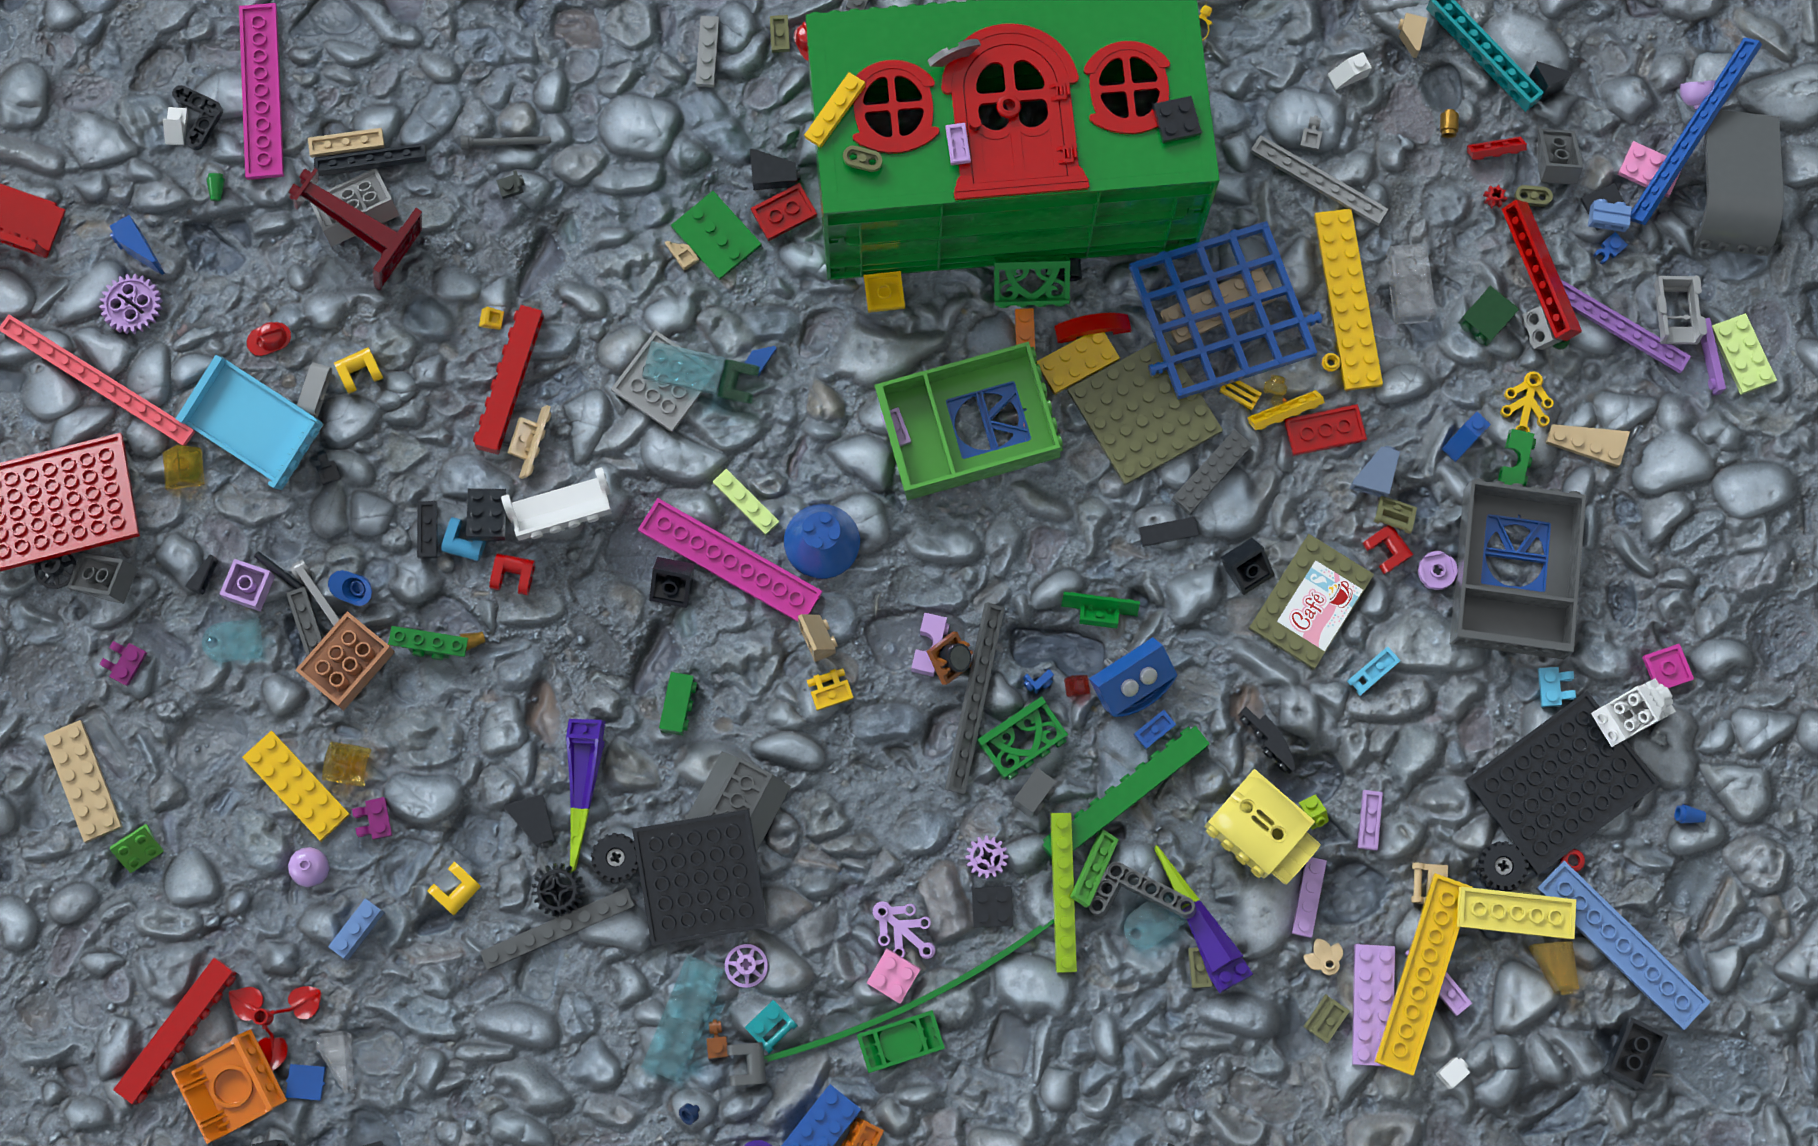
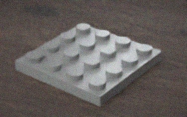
M655 330L613 385L611 391L673 433L716 376L717 372Z

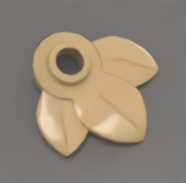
M1316 939L1313 946L1314 953L1304 955L1305 963L1312 970H1321L1325 975L1331 976L1336 974L1340 968L1339 961L1343 957L1341 945L1336 943L1330 946L1325 940ZM1331 962L1333 967L1329 968L1326 964Z

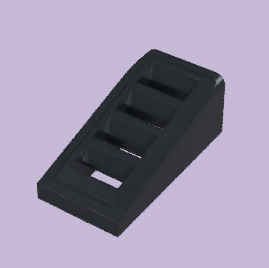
M210 554L185 587L190 591L203 595L218 564V559Z

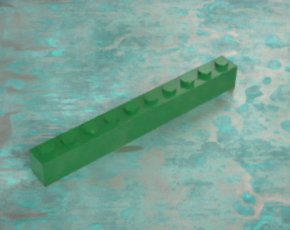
M1196 726L1185 728L1180 733L1181 737L1179 739H1171L1165 744L1166 749L1162 752L1157 750L1150 756L1151 760L1148 763H1140L1134 768L1136 770L1135 773L1131 776L1128 773L1119 780L1121 784L1117 787L1113 785L1104 792L1106 795L1103 798H1095L1089 803L1090 808L1086 811L1081 809L1074 815L1075 819L1072 821L1073 852L1205 750L1210 743ZM1050 833L1043 839L1045 843L1042 844V848L1052 859Z

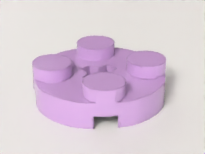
M1441 551L1428 553L1420 561L1418 567V575L1421 582L1426 588L1442 590L1449 587L1455 580L1458 572L1455 560ZM1435 566H1437L1439 569L1442 568V572H1440V575H1437L1433 572Z

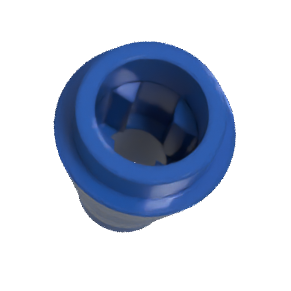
M1682 804L1676 807L1674 817L1681 824L1704 823L1706 812Z

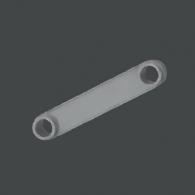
M304 560L297 561L290 567V570L297 580H303L333 626H335L340 619L309 576L311 570Z

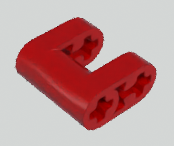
M1387 525L1362 543L1368 552L1384 542L1392 553L1393 557L1379 566L1384 575L1414 555L1396 529L1390 525Z
M497 553L490 578V589L500 590L504 574L507 572L521 575L518 594L529 595L535 571V560Z

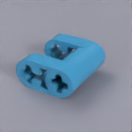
M451 517L442 542L441 551L480 561L486 541L471 542L458 538L462 520Z

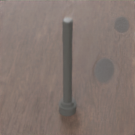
M461 135L462 150H470L473 146L551 143L550 136L473 139L469 135Z

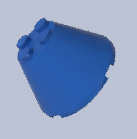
M827 504L812 505L799 511L789 522L784 535V548L788 560L797 571L816 579H829L844 573L855 562L860 548V534L854 520L842 509Z

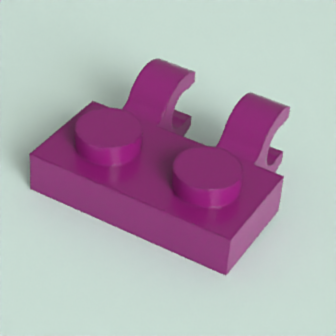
M113 641L109 648L121 654L117 664H114L103 658L99 665L111 671L110 678L128 687L146 657L147 652L130 643L125 648Z
M385 797L365 801L366 807L352 809L355 819L368 816L370 826L355 828L358 838L372 835V839L377 840L393 836Z

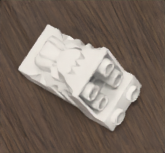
M1655 678L1641 686L1638 685L1591 714L1610 746L1613 747L1676 711L1672 706V694L1669 689L1663 684H1659Z

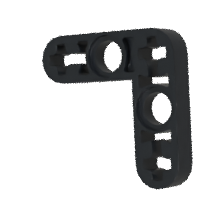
M178 85L172 91L175 101L200 113L186 137V142L192 150H200L204 147L220 120L223 109L219 102L186 86ZM184 92L185 95L189 97V99H187L184 96L179 97L178 94H182ZM200 98L202 99V104L194 106L193 101ZM208 105L212 109L216 107L217 111L211 112L206 106ZM207 121L210 125L207 129H201L200 124ZM198 138L199 142H195L193 144L192 140H196Z

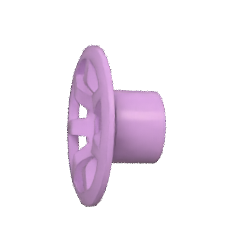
M751 944L735 947L729 952L725 960L727 977L733 984L739 987L749 988L759 984L766 976L768 970L765 954L761 949ZM751 948V951L748 955H743L739 949ZM755 950L761 954L762 960H755L753 958ZM737 951L739 956L737 961H729L732 954ZM764 963V971L761 975L756 970V966ZM728 964L737 968L733 976L729 973ZM753 973L760 977L757 981L749 984L750 974ZM742 974L745 977V984L739 983L734 979Z

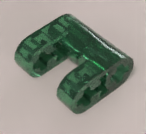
M726 359L717 397L752 404L753 394L736 390L740 373L758 377L760 367Z

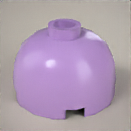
M1716 81L1682 83L1680 85V95L1683 102L1694 106V109H1698L1704 98L1712 91Z
M308 847L301 848L292 855L288 869L293 881L300 886L311 887L319 885L325 880L329 872V864L325 854L318 849Z

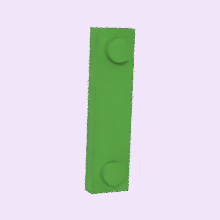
M1104 829L1099 831L1070 898L1084 907L1090 906L1119 840Z

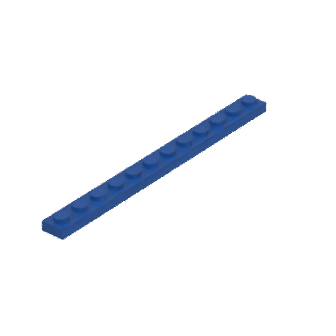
M1743 38L1717 78L1712 91L1704 98L1632 209L1630 221L1642 225L1647 224L1761 48L1762 44L1759 40Z

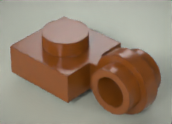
M714 1019L713 1022H709L710 1034H714V1038H706L708 1059L729 1057L727 1056V1036L719 1037L718 1033H722L721 1021Z

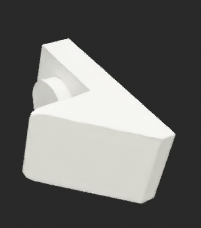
M168 107L167 119H163L166 145H185L189 113L187 108Z

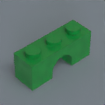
M1516 429L1508 431L1505 449L1513 450L1517 454L1518 461L1514 467H1500L1498 481H1502L1507 485L1519 483L1526 487L1528 481L1526 471L1532 463L1530 453L1531 449L1534 450L1536 445L1534 433Z

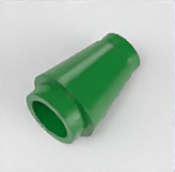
M209 173L206 181L210 200L221 201L225 183L223 174Z

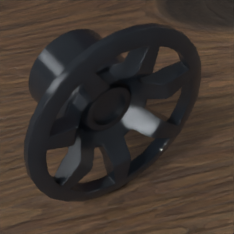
M68 554L67 556H69L71 561L62 562V556L41 561V566H39L40 562L35 563L34 573L37 581L49 589H59L68 585L76 567L74 557ZM73 564V570L70 575L64 571V567ZM38 570H43L46 573L42 580L39 577ZM60 574L68 577V580L62 584H59ZM50 577H53L55 585H48L45 582Z

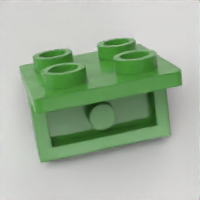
M147 824L110 847L111 852L130 873L164 852Z

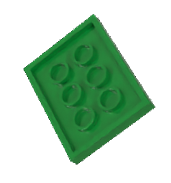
M714 191L710 192L671 224V228L692 248L696 256L718 280H721L762 246L761 242Z

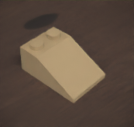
M798 615L800 631L814 662L836 654L835 648L838 645L834 636H829L827 630L830 627L827 620H822L820 615Z

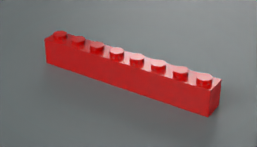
M1514 200L1501 210L1555 339L1568 341L1580 334L1582 329L1528 202Z
M520 305L519 310H516L513 320L515 323L509 329V341L503 347L502 355L504 356L502 362H499L496 372L498 374L496 379L492 380L490 388L492 392L490 397L486 398L485 413L481 414L479 419L480 429L479 432L476 431L474 434L473 442L478 450L496 455L500 453L544 319L542 310Z
M213 958L114 1087L113 1091L131 1104L137 1105L142 1103L148 1095L146 1092L151 1086L154 1087L161 1077L159 1075L162 1071L167 1070L173 1063L172 1058L175 1054L180 1053L186 1045L184 1042L189 1036L192 1037L198 1030L197 1025L200 1021L205 1020L211 1012L209 1009L214 1003L217 1004L222 999V992L225 988H229L234 983L237 972L219 959Z

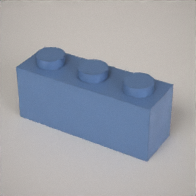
M365 898L328 947L343 959L349 960L385 912Z

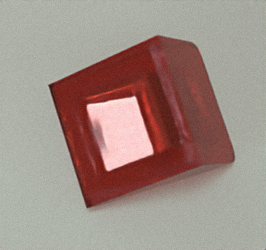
M1071 675L1064 679L1067 697L1090 694L1088 675Z

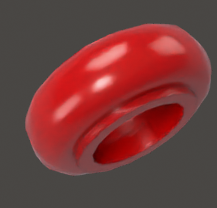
M1004 95L999 98L996 108L1000 116L1010 119L1019 114L1021 104L1017 97ZM1011 103L1014 105V109L1010 111L1005 110L1003 104Z
M1577 849L1571 850L1560 859L1561 863L1565 861L1576 872L1581 871L1585 864L1583 853ZM1570 855H1574L1577 858L1578 864L1576 866H1571L1568 863Z

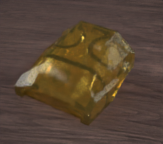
M331 741L325 756L322 780L364 787V777L371 749Z

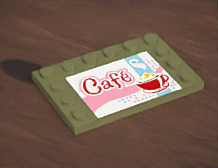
M1308 534L1248 629L1314 670L1374 574Z

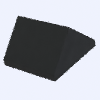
M1538 61L1529 74V77L1544 92L1540 101L1562 91L1572 76L1570 71Z

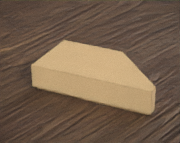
M671 241L665 242V245L683 271L700 262L688 244L671 243Z

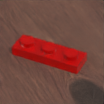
M1521 136L1467 145V153L1475 160H1482L1484 157L1489 156L1500 157L1502 154L1508 153L1518 154L1520 151L1527 150V143Z

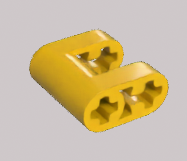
M369 347L334 362L348 394L357 391L350 374L366 366L374 382L383 379Z
M454 861L448 870L461 881L456 889L449 896L435 884L427 890L452 915H455L481 887Z

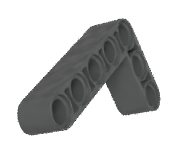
M1112 862L1107 867L1089 906L1091 913L1095 917H1104L1108 913L1121 887H1124L1182 918L1190 919L1196 914V906L1191 898L1120 862ZM1115 869L1122 870L1119 876L1115 877L1112 875ZM1136 877L1139 879L1138 884H1129L1132 878ZM1111 886L1113 889L1109 894L1103 893L1104 887ZM1151 886L1157 888L1154 894H1148L1147 889ZM1168 895L1174 896V900L1171 903H1165L1164 899ZM1102 903L1103 908L1100 911H1095L1093 909L1095 904ZM1190 904L1192 909L1189 912H1183V905Z

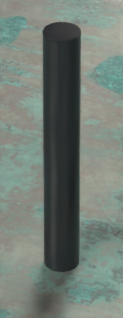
M258 551L254 555V558L295 589L304 586Z

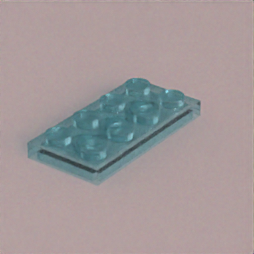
M651 341L642 378L717 395L725 357Z

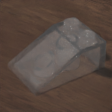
M339 1031L319 1034L320 1039H317V1050L321 1052V1056L343 1092L356 1094L351 1033Z

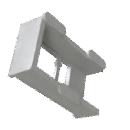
M1697 275L1658 276L1654 283L1661 337L1660 344L1698 345L1702 336L1707 333L1706 319L1700 314L1698 294L1702 292L1700 277ZM1664 292H1687L1690 316H1667ZM1667 319H1684L1685 321L1690 319L1691 327H1668Z

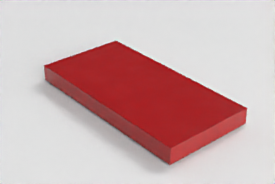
M1358 404L1284 420L1293 456L1367 441Z

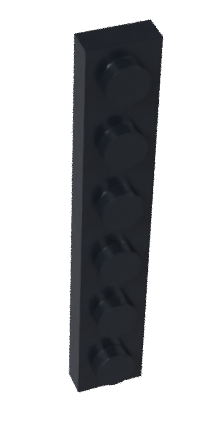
M425 143L319 157L314 158V168L318 170L319 176L425 162L427 161Z

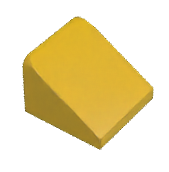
M491 307L483 308L479 327L501 330L504 311Z

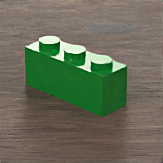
M675 672L670 673L659 725L660 732L683 736L684 731H688L690 720L687 719L688 712H692L693 708L691 696L692 693H696L697 682H694V676Z

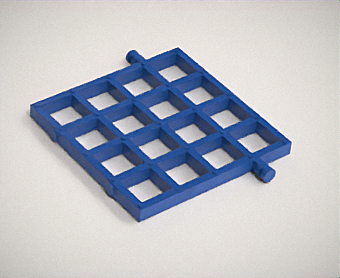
M1267 221L1239 230L1233 229L1226 234L1172 251H1162L1156 256L1129 264V270L1163 359L1161 363L1156 362L1154 365H1148L1151 376H1154L1156 373L1160 374L1167 370L1178 400L1315 357L1318 353L1308 325L1313 326L1315 323H1322V316L1319 311L1315 312L1314 315L1303 316ZM1262 233L1270 255L1246 262L1238 240ZM1229 243L1237 265L1213 272L1205 250ZM1197 253L1204 276L1180 283L1172 260ZM1164 263L1172 286L1147 293L1139 271ZM1274 264L1282 286L1258 294L1250 271ZM1241 274L1249 297L1225 304L1217 281ZM1208 284L1217 307L1192 314L1184 292ZM1176 295L1184 317L1159 325L1151 302ZM1286 295L1294 318L1270 325L1262 302ZM1253 305L1261 328L1237 336L1229 313ZM1220 316L1228 339L1204 346L1196 323ZM1187 326L1196 349L1171 356L1163 333ZM1298 327L1306 350L1282 357L1274 334ZM1265 337L1273 360L1249 367L1241 344ZM1232 347L1240 371L1216 378L1208 355ZM1199 358L1207 381L1182 388L1174 365Z

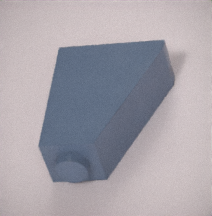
M1391 446L1381 447L1352 481L1349 489L1378 497L1381 495L1388 497L1400 451Z

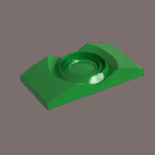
M933 1010L857 1034L868 1073L945 1049Z

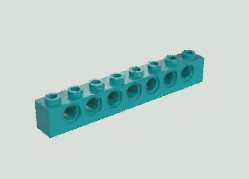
M1429 0L1426 10L1525 112L1539 102L1544 92L1455 0Z

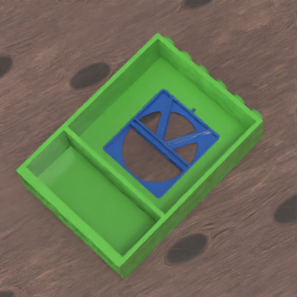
M1029 342L875 384L877 397L907 501L1061 458L1060 451H1063L1062 439L1060 435H1056L1058 433L1055 417L1051 418L1053 416L1050 399L1046 400L1045 382H1041L1042 372L1040 365H1036V352L1034 347H1030ZM983 394H997L1002 396V399L988 412ZM974 396L980 410L990 450H980L968 446L959 438L955 429V418L958 410L967 400ZM1009 402L1015 406L1019 418L1018 426L991 421ZM897 407L900 410L911 439L910 444L902 447L899 445L890 410ZM993 429L1013 433V437L999 447Z

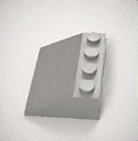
M376 168L326 190L380 223L399 216L393 200ZM310 203L331 247L356 236Z

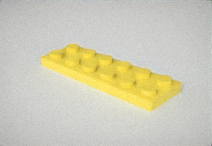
M1459 887L1457 927L1575 939L1576 899Z

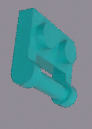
M772 1000L744 1028L757 1042H763L764 1049L770 1053L773 1047L791 1029L794 1030L798 1025ZM784 1019L787 1023L766 1042L763 1037Z

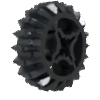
M553 863L552 869L547 865L545 866L546 872L543 870L539 871V874L542 876L541 878L535 876L534 879L538 881V884H532V887L537 888V891L532 892V895H538V898L534 900V903L541 902L538 908L541 910L546 907L545 914H549L551 910L552 916H556L558 912L560 916H564V910L567 914H571L572 910L570 907L577 910L578 906L575 902H583L582 899L578 898L579 895H585V892H580V888H585V884H579L583 877L576 878L579 871L575 870L571 873L572 866L569 865L565 870L564 863H561L559 868L557 863ZM559 873L566 875L571 880L572 885H565ZM553 875L552 885L544 889L546 881ZM558 884L559 887L567 888L560 891L559 895L558 893L550 892V890L558 888ZM573 891L571 899L564 905L563 901H565L566 893ZM545 895H553L557 906L550 904Z

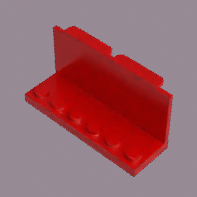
M0 183V243L47 259L66 209L58 207V204Z

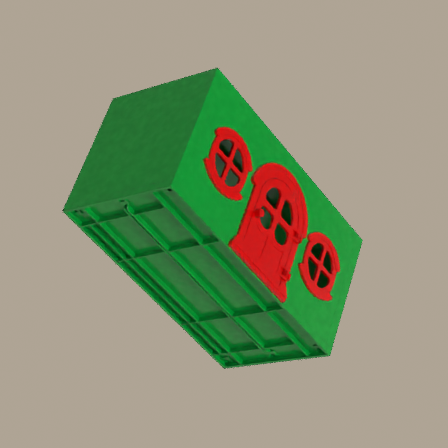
M966 0L965 2L948 1L941 4L931 2L926 5L909 4L904 7L892 5L888 8L871 7L866 10L855 8L841 12L839 10H832L829 13L812 12L806 14L813 122L849 72L866 83V86L821 148L815 145L827 280L859 278L868 274L901 271V274L991 267L994 266V257L1069 255V258L1087 259L1159 253L1200 242L1220 179L1197 0ZM969 39L979 40L981 46L969 56L955 59L944 67H930L928 59L947 47L950 50L959 45L958 42ZM1158 79V80L1155 81V82H1145V83H1134V82H1133V81H1137V80ZM1124 81H1125V83H1124V84H1121V85H1109V86H1101V85H1100V83H1112V82H1124ZM1156 89L1159 91L1157 103L1192 96L1202 132L1201 135L1162 143L1153 109L1145 116L1139 117L1136 115L1134 92ZM1124 92L1127 96L1129 116L1121 118L1110 112L1104 105L1101 95L1104 93ZM1004 95H1013L1020 102L1043 100L1047 105L1048 117L1039 126L1027 127L1020 122L1019 115L1009 119L1005 128L991 130L982 125L978 109L981 105L997 104L999 98ZM922 98L920 101H912V102H898V101H897V100H903V99ZM889 101V102L886 103V104H875V105H865V104H864V103H866V102ZM1005 103L1008 111L1014 109L1013 104ZM922 109L924 113L918 127L911 134L901 136L899 133L898 111ZM883 111L890 112L892 136L883 137L877 134L868 125L865 114ZM965 123L971 163L951 165L945 125ZM849 146H858L877 151L882 156V166L876 172L850 167L844 162L843 152ZM856 155L850 156L851 160H855L857 158ZM870 160L869 164L875 165L876 161Z

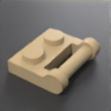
M1412 863V869L1414 870V895L1411 896V903L1424 904L1426 897L1421 896L1422 871H1427V896L1433 874L1436 873L1448 878V865Z

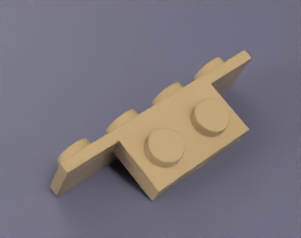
M546 405L541 408L537 423L522 417L518 419L507 453L524 460L519 476L521 479L530 476L533 472L534 465L532 464L540 451L538 445L540 440L544 438L546 432L544 427L550 420L551 406Z

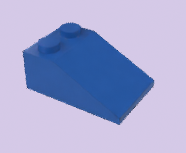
M130 215L110 225L112 230L110 235L120 250L124 249L130 256L159 274H165L140 228Z

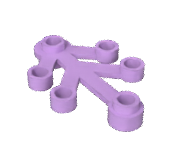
M882 901L874 906L873 915L879 920L880 936L878 938L880 945L886 946L891 941L888 935V921L894 927V953H896L897 949H901L903 952L901 957H904L906 954L903 948V934L919 949V953L923 958L929 959L935 955L936 948L932 943H924L908 929L913 927L927 929L931 925L930 918L898 920L893 916L903 913L908 916L914 915L916 913V906L914 904L891 907L889 903ZM908 906L913 907L914 910L912 913L907 912ZM880 908H884L886 910L885 915H880ZM923 919L928 920V926L922 925ZM882 936H886L888 938L887 943H882ZM925 947L930 948V954L926 955L924 953Z

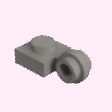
M1310 116L1308 127L1311 129L1304 128L1300 148L1314 151L1319 150L1322 131L1315 130L1319 129L1321 118H1318V116Z

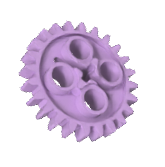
M126 274V279L124 280L121 276H119V282L112 280V287L106 285L109 291H102L105 298H100L103 305L99 306V308L103 311L101 315L105 318V322L110 324L112 329L116 328L119 333L124 330L126 334L131 330L136 334L137 329L143 332V326L150 328V321L156 323L154 316L160 317L157 310H162L159 303H162L163 300L159 297L161 293L157 290L155 284L152 285L150 279L146 280L144 276L138 278L136 274L131 279ZM129 289H133L131 294H126ZM121 294L122 296H124L129 302L135 304L137 308L144 311V313L141 314L140 312H138L133 306H131L130 304L128 305L125 302V300L118 297V295ZM148 299L145 305H141L143 300ZM121 303L119 308L114 309L116 304ZM131 314H136L135 318L129 319Z

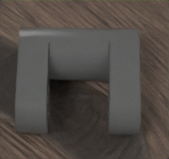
M763 1042L727 1045V1056L746 1054L748 1073L729 1076L730 1086L767 1083Z

